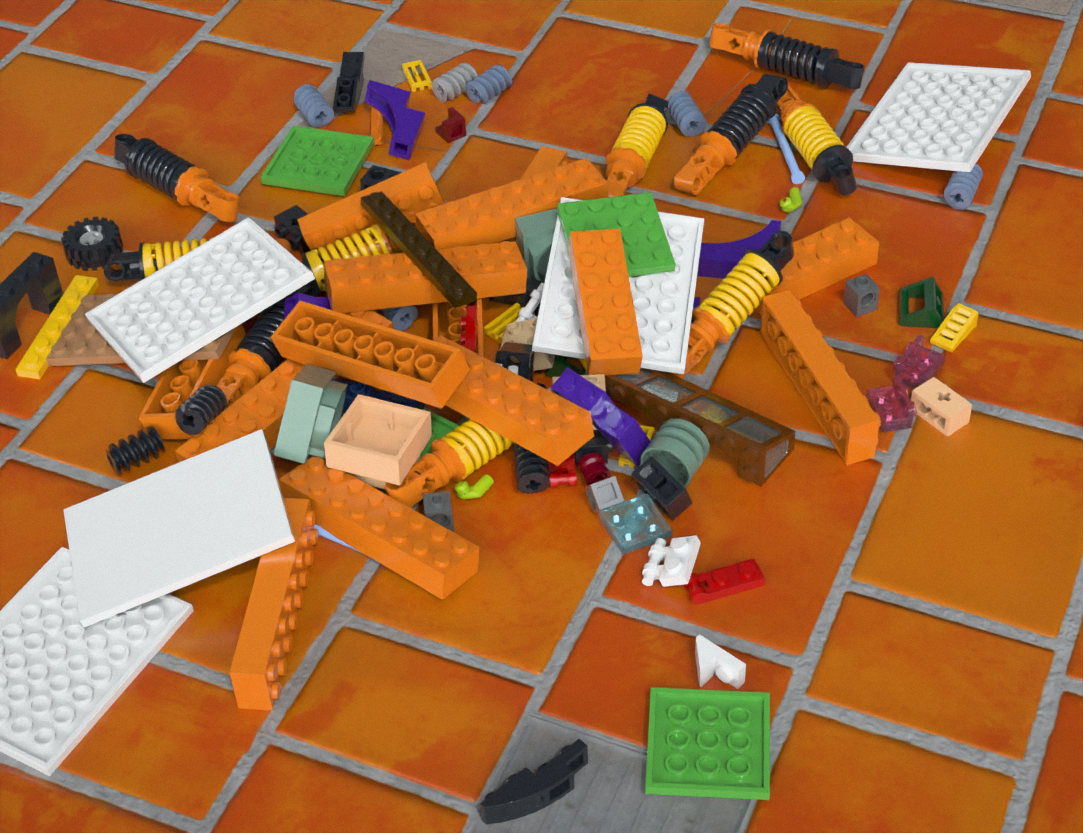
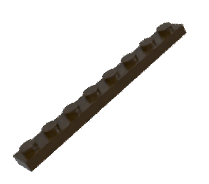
M382 191L361 197V206L454 308L477 301V292Z

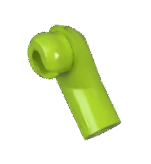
M791 188L789 190L790 197H785V202L781 199L780 206L782 211L791 213L802 205L799 188Z
M485 474L475 485L469 486L466 481L458 482L455 485V491L462 500L480 498L493 485L494 481L489 475Z

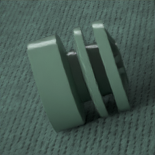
M669 419L663 422L641 455V464L652 456L685 488L708 455L710 444L700 428L691 422L682 419Z

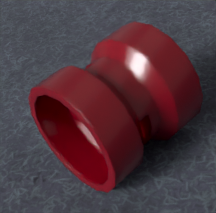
M592 452L580 459L579 468L584 475V481L587 486L611 477L602 454Z

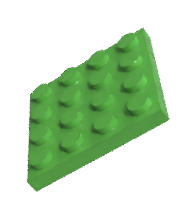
M292 126L261 175V182L266 185L345 196L375 144L374 137Z
M651 192L557 204V213L567 247L569 245L570 232L620 229L629 277L675 271L676 264Z
M651 687L645 794L769 800L770 693Z

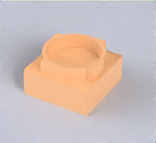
M358 394L324 442L326 466L348 472L363 482L386 490V482L401 485L412 466L420 460L421 452L432 437L431 412Z

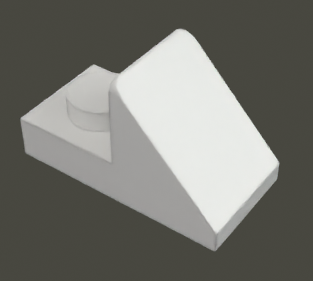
M699 634L696 637L695 649L699 687H702L715 674L722 682L729 683L739 689L745 683L746 664Z

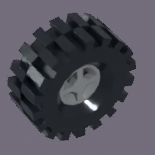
M93 217V220L84 218V222L80 223L78 220L74 222L75 226L69 225L67 227L68 231L63 232L61 241L66 259L71 266L74 265L75 269L82 267L83 271H88L89 268H92V271H96L97 267L104 269L110 254L123 253L124 251L119 227L112 220L108 221L104 217L101 220L98 217Z

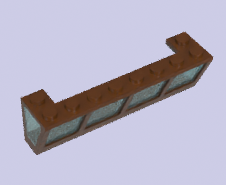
M640 368L639 373L604 376L606 393L611 400L614 398L634 407L636 410L655 417L659 421L682 419L691 422L706 435L709 444L739 457V477L760 487L763 486L794 450L795 430L669 372Z

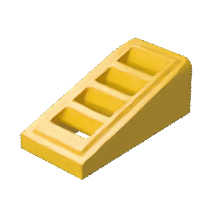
M957 303L932 336L930 343L952 353L977 326L978 312Z

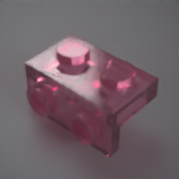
M919 334L913 342L910 341L908 343L905 353L896 358L893 369L896 370L894 381L915 389L936 375L945 363L946 355L923 347L924 336Z
M899 375L893 376L892 386L867 390L866 397L869 405L880 417L881 426L879 428L881 432L912 428L913 417H916L917 414L916 405L913 401H910L906 384H902Z

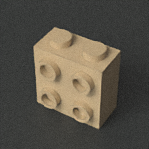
M538 318L507 324L500 349L505 342L533 345ZM535 352L534 371L552 368L555 354ZM509 356L513 362L519 363L517 357Z

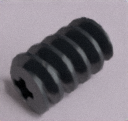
M214 385L200 387L176 410L175 418L179 428L189 435L201 433L226 408L227 400L224 392Z
M150 425L146 427V433L142 430L137 431V438L131 434L128 435L127 442L124 439L118 440V447L114 443L109 444V452L106 450V454L113 470L119 476L121 475V466L130 471V462L139 467V458L142 457L146 462H149V453L158 458V449L165 452V447L157 430Z
M515 443L513 450L517 489L527 494L544 491L550 485L547 460Z

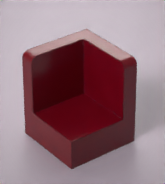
M453 107L448 108L449 119L443 121L442 125L435 127V132L447 143H451L466 136L465 118Z

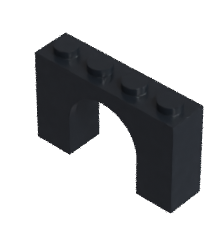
M33 252L0 283V357L7 360L22 345L16 327L15 316L23 296L26 293L28 294L33 310L48 315L52 313L63 296L52 257Z

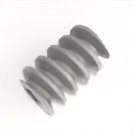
M461 63L433 80V92L441 102L451 101L454 97L465 93L466 84L475 77H478V74L470 64Z

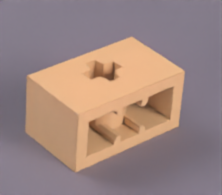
M935 377L912 390L910 410L947 437L969 423L972 404Z

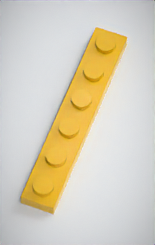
M75 275L16 367L18 376L33 379L42 378L48 368L46 358L51 351V347L57 342L62 330L67 326L72 314L80 305L82 298L95 293L99 286L97 278Z

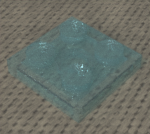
M648 494L599 511L600 521L622 555L654 544L657 538L667 539L672 537L671 527Z

